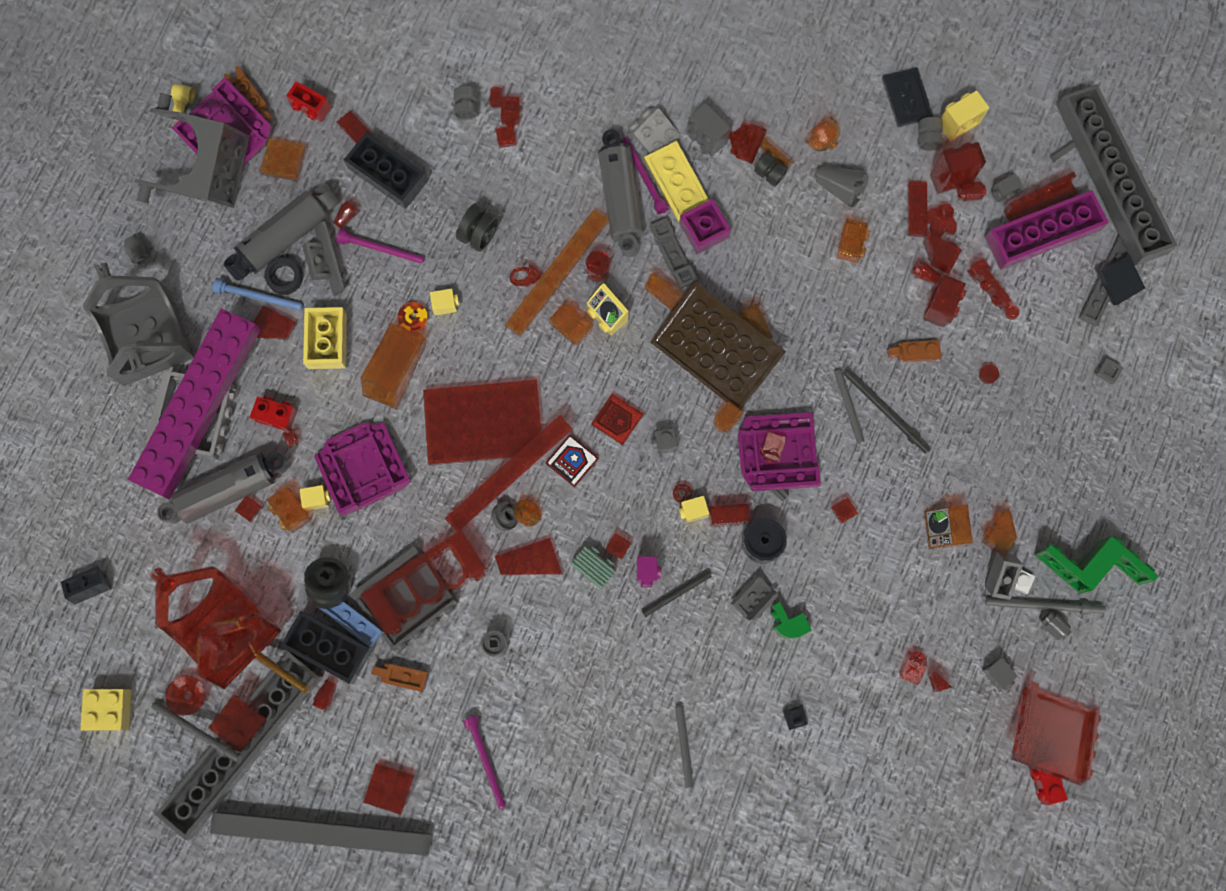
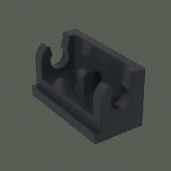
M96 566L60 581L65 599L75 605L111 590V585L105 580V577H107L106 573L99 566Z

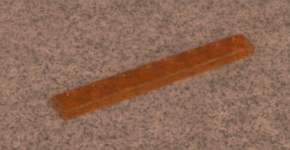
M596 210L591 212L506 322V328L519 337L523 335L609 223L606 217Z

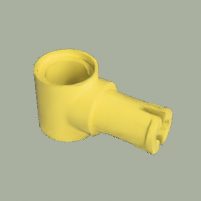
M177 83L172 86L171 96L174 102L172 111L184 113L188 103L194 101V87Z

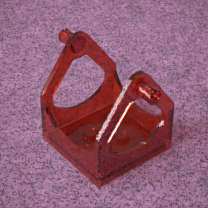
M214 566L166 575L162 568H156L154 571L158 575L156 576L154 572L150 574V577L157 583L155 586L156 626L169 635L189 654L197 664V674L201 678L222 689H225L282 631L236 580ZM208 578L213 579L208 594L196 608L176 620H168L169 596L179 585Z

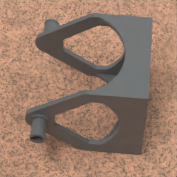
M159 93L158 105L155 108H151L150 112L190 124L197 137V158L190 173L174 185L166 186L135 179L134 183L140 186L136 201L149 204L151 189L156 188L234 208L250 136L225 123L181 112L169 111L172 96Z
M100 263L101 267L98 264L95 266L99 279L95 282L82 306L94 323L105 347L109 361V367L106 372L109 377L122 386H126L194 358L171 292L157 278L111 276L107 263ZM116 286H149L143 293L127 301L107 306H96L104 292Z

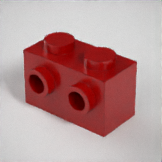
M295 81L286 95L293 110L304 112L313 121L316 119L322 122L331 109L326 97Z
M264 395L261 398L257 396L249 418L256 423L290 432L297 410L292 407V403L286 401L278 403L272 397Z
M1046 759L1029 764L1030 775L1035 783L1036 795L1041 804L1052 805L1068 800L1056 760Z

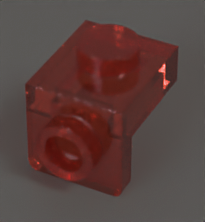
M767 431L760 454L764 456V460L775 463V460L781 462L782 458L780 456L787 438Z
M909 650L899 678L919 685L927 668V657L920 652Z

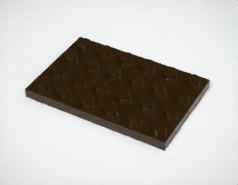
M694 282L650 342L738 412L744 408L787 352L698 282Z

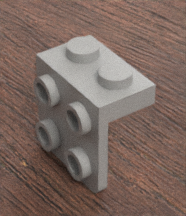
M659 108L645 109L641 113L642 117L638 121L632 122L628 127L629 130L625 133L629 139H637L649 154L675 142L679 138V133Z

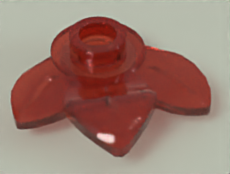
M941 204L937 208L928 210L924 216V222L931 224L930 232L934 238L941 237L945 232L954 235L957 230V222L953 218L954 209L951 205Z

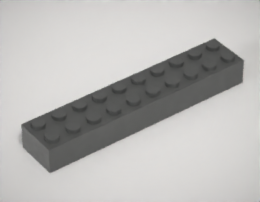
M1098 84L1064 95L1057 108L1134 265L1137 266L1169 254L1178 245Z
M287 652L278 665L310 687L307 693L301 692L271 671L217 737L218 741L232 746V750L242 755V760L237 763L229 757H223L215 748L210 746L155 813L161 821L185 841L194 838L213 812H215L323 678V676L294 653Z

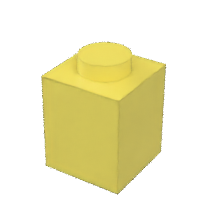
M452 289L430 292L432 310L435 316L457 312L456 306L459 305V299L457 294L454 295Z
M323 485L300 489L301 504L304 510L309 511L329 507L331 495L329 490Z
M704 496L681 502V508H678L681 519H685L686 523L709 516Z

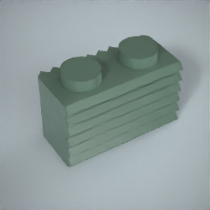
M585 546L571 562V566L599 589H602L615 574V564L607 558L605 560L598 556L600 552L593 546L590 548Z

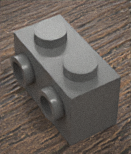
M996 552L985 585L992 597L1011 600L1023 566L1016 555Z

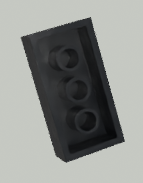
M365 132L343 159L347 169L404 209L409 206L428 182L425 172L368 132Z
M303 611L299 612L280 645L335 677L353 685L373 651L372 648Z

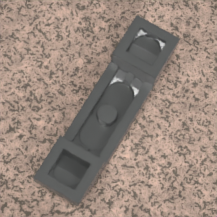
M665 218L651 224L650 228L657 246L678 286L682 289L694 282H698L691 265H688L674 237V231L668 219Z

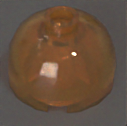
M832 115L827 116L829 119L826 122L822 119L808 133L811 137L804 139V142L811 149L818 152L827 149L833 150L839 144L837 140L840 137L841 129Z

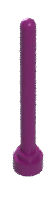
M624 137L622 141L630 146L632 161L654 200V210L657 215L667 212L670 209L668 202L660 197L628 137Z
M342 228L337 235V243L343 245L353 243L417 263L425 261L423 256L352 236V233Z
M478 715L462 720L464 727L472 734L499 809H504L506 804L478 730V723L480 722Z

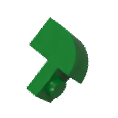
M780 602L771 606L772 611H770L773 620L775 622L778 621L780 624L773 628L779 636L786 639H795L812 631L803 613L789 620Z

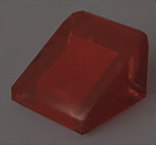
M935 671L928 673L934 692L952 688Z

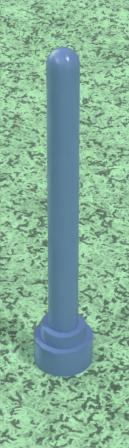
M216 278L213 284L214 293L222 294L229 292L301 310L303 307L301 303L228 285V282L224 279Z

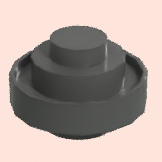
M504 502L497 504L493 508L491 518L497 529L505 532L516 527L518 514L511 504Z

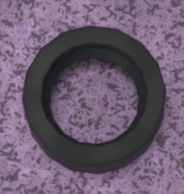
M282 257L272 260L267 265L264 278L267 285L275 293L289 295L300 288L303 275L299 266L293 260ZM281 267H290L294 271L293 281L286 286L276 285L273 281L274 272Z

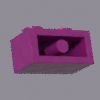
M637 557V584H641V588H652L653 584L657 583V579H660L661 566H657V557Z

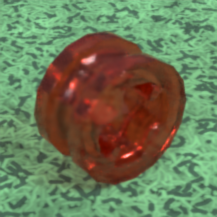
M290 429L288 433L283 432L284 439L289 448H292L293 444L299 445L293 429Z

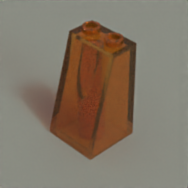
M391 323L360 377L362 395L398 409L426 347V337L418 332L409 331L401 325Z

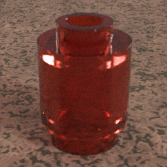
M981 181L962 183V185L957 187L958 199L964 202L982 200L986 195V186Z

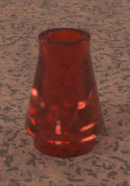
M345 201L344 204H341L333 224L340 229L343 228L357 215L358 209L348 201Z
M917 261L911 274L915 275L914 278L937 284L941 277V274L936 272L925 261Z
M325 680L320 690L312 699V706L327 711L328 707H331L337 684Z

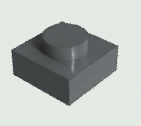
M1106 358L1096 376L1113 385L1124 367Z

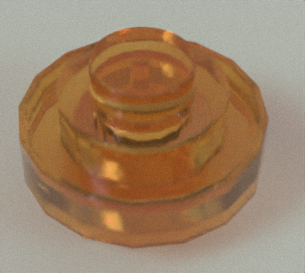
M526 499L520 500L513 510L516 519L521 524L529 527L535 526L542 517L540 508L534 502Z

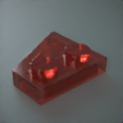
M264 305L253 321L261 330L257 338H263L264 340H288L297 325L296 322Z

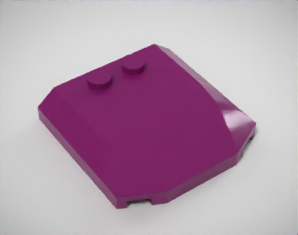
M224 77L212 89L213 92L189 115L225 123L249 135L244 167L265 147L272 126ZM178 121L172 129L197 154L198 142L192 126Z
M813 412L745 417L737 439L741 475L752 491L821 486L814 438Z
M362 423L328 439L323 444L322 450L314 455L340 516L352 514L404 489L411 483L384 423Z

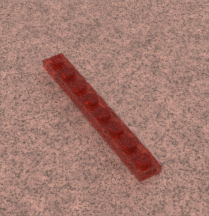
M559 415L445 517L446 521L458 533L570 433L573 428Z

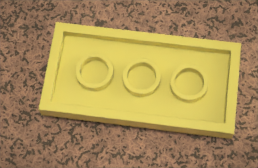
M677 141L644 157L646 165L678 223L680 215L709 201Z

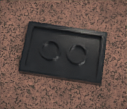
M918 67L883 75V84L897 127L918 123L921 119L933 117Z

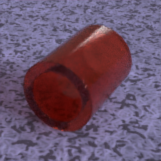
M490 88L489 105L491 107L499 108L502 106V88Z

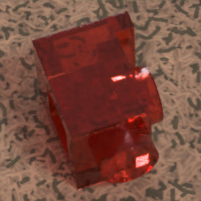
M501 96L502 125L508 127L520 125V97Z

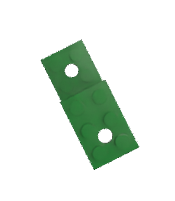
M1113 536L1099 540L1079 564L1072 559H1067L1063 555V551L1055 545L1043 547L1034 554L1079 594L1093 591L1114 565L1138 585L1154 582L1159 577L1151 565L1144 564L1139 559L1137 553L1128 550L1123 546L1124 543L1120 539Z

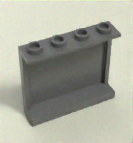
M414 546L350 594L358 602L372 623L383 632V638L394 652L396 650L400 652L408 646V641L412 638L416 640L424 634L423 630L426 627L435 626L440 621L439 617L443 614L449 615L456 609L455 605L458 604Z

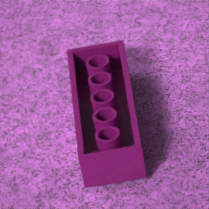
M1093 190L993 228L985 236V239L1000 270L1099 232L1109 222Z

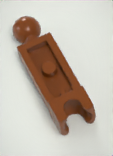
M235 67L237 75L234 78L224 74V77L270 124L272 114L265 110L268 108L266 102L240 67Z

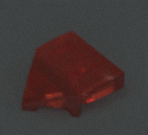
M743 122L738 130L735 132L730 131L729 140L732 147L730 153L739 160L753 164L767 129L752 123L747 124Z

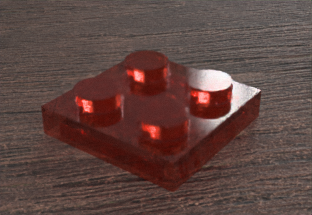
M233 695L208 728L232 746L238 753H241L267 719L237 695Z
M376 763L363 803L402 815L415 775Z

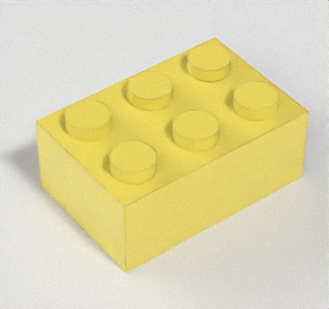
M343 307L305 308L303 364L308 369L346 368L347 313Z

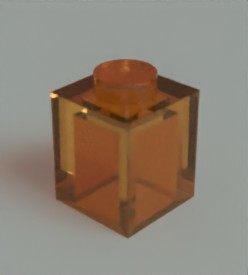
M728 401L714 418V427L719 432L728 434L741 419L743 412Z

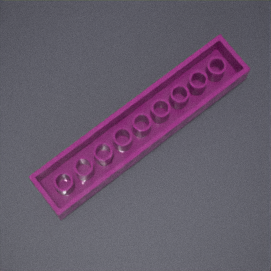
M222 308L220 309L128 478L129 481L170 500L172 493L179 484L261 331L255 323Z

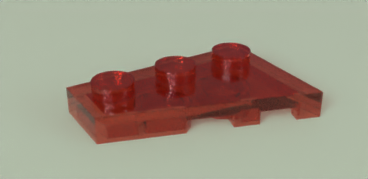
M550 538L495 556L501 576L562 575Z

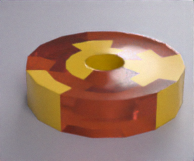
M409 302L400 308L398 321L405 331L411 333L419 332L428 323V313L420 303ZM416 315V318L411 320L410 316Z

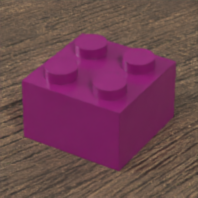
M714 199L680 215L679 224L696 254L730 237L731 229Z

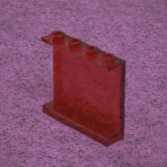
M1031 681L1023 689L1011 760L1082 786L1085 782L1090 781L1093 776V769L1091 767L1096 756L1094 746L1099 736L1097 726L1101 721V715H1099L1100 706H1096L1093 710L1084 708L1039 691V684Z

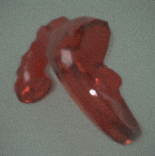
M529 264L528 267L514 269L510 273L509 279L515 286L529 287L531 284L538 282L542 277V272ZM518 271L528 273L527 277L522 280H516L514 274Z

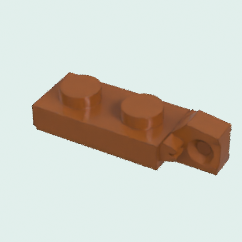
M940 340L902 342L897 344V347L887 350L888 358L898 357L899 361L903 363L934 361L942 358Z
M384 664L383 669L373 667L371 672L372 675L381 676L380 682H384V684L424 692L428 672L392 664Z

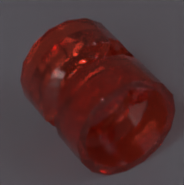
M593 251L586 258V274L594 282L606 280L610 273V259L602 251Z

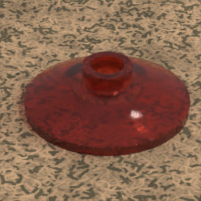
M190 675L175 678L167 687L165 694L169 709L182 716L196 713L203 706L206 698L203 683L198 678ZM186 692H190L191 697L189 699L185 698Z

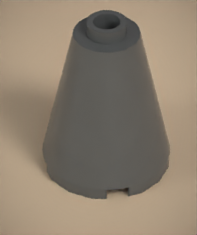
M827 165L819 167L815 173L816 182L851 208H854L859 203L860 199L858 197L861 193H864L869 179L866 172Z

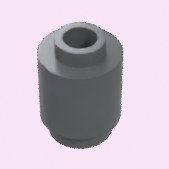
M130 236L124 240V248L131 263L137 265L144 264L149 258V254L142 240L138 236Z
M1052 611L1048 612L1040 621L1043 624V628L1057 640H1064L1071 633V625Z

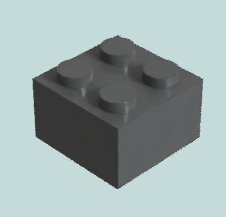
M704 103L689 116L687 135L692 141H696L700 145L701 150L705 154L708 153L713 157L728 144L731 128Z

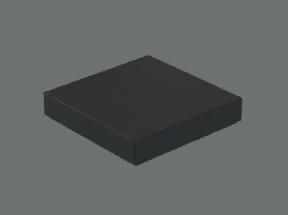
M1130 255L1097 272L1113 306L1122 303L1145 289Z

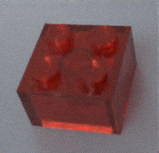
M944 275L934 289L923 320L943 328L947 323H951L959 312L960 307L957 306L966 294V290H964L966 283Z

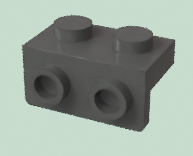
M756 575L730 604L745 619L754 623L761 618L767 607L775 602L779 594L772 590L760 576Z

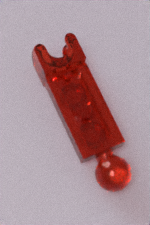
M983 258L974 263L967 271L974 282L978 280L981 289L989 294L995 306L999 307L1000 310L1005 309L1006 318L1010 320L1017 319L1020 310L1017 306L1010 304L1011 298L989 272L991 267Z

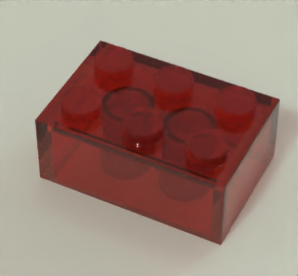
M967 142L959 148L954 149L951 147L943 151L930 173L937 194L973 183L986 164L979 142Z

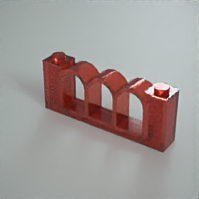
M460 530L360 595L385 635L395 636L402 631L401 627L405 625L403 621L413 620L420 614L422 604L429 606L438 604L444 598L446 589H461L466 585L468 579L477 582L486 576L485 573L488 570L464 532ZM449 550L452 551L463 570L461 580L453 585L446 584L432 564V561ZM426 565H428L439 583L438 595L431 600L422 599L408 578ZM403 580L416 600L415 609L408 615H400L385 593Z

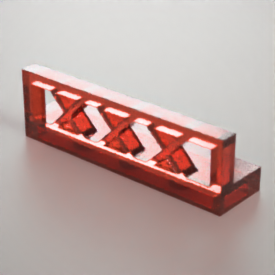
M1072 172L1009 203L1003 211L1009 222L1076 196L1078 191L1072 183L1076 178V174Z

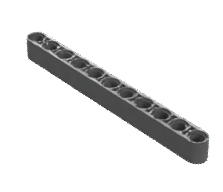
M213 812L210 833L217 835L423 856L429 855L432 835L423 832L228 812Z

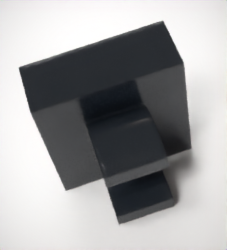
M802 705L782 711L788 730L808 725Z

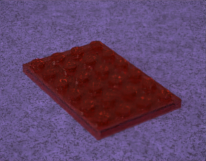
M537 380L423 390L429 466L543 456Z

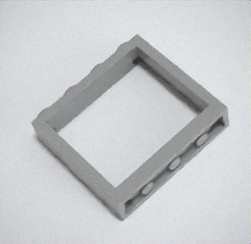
M164 370L145 442L146 445L172 399L176 382H181L185 374ZM233 384L222 401L210 451L197 449L194 456L218 460L219 455L222 454L223 438L226 437L228 432V418H231L233 412L232 402L237 396V389Z

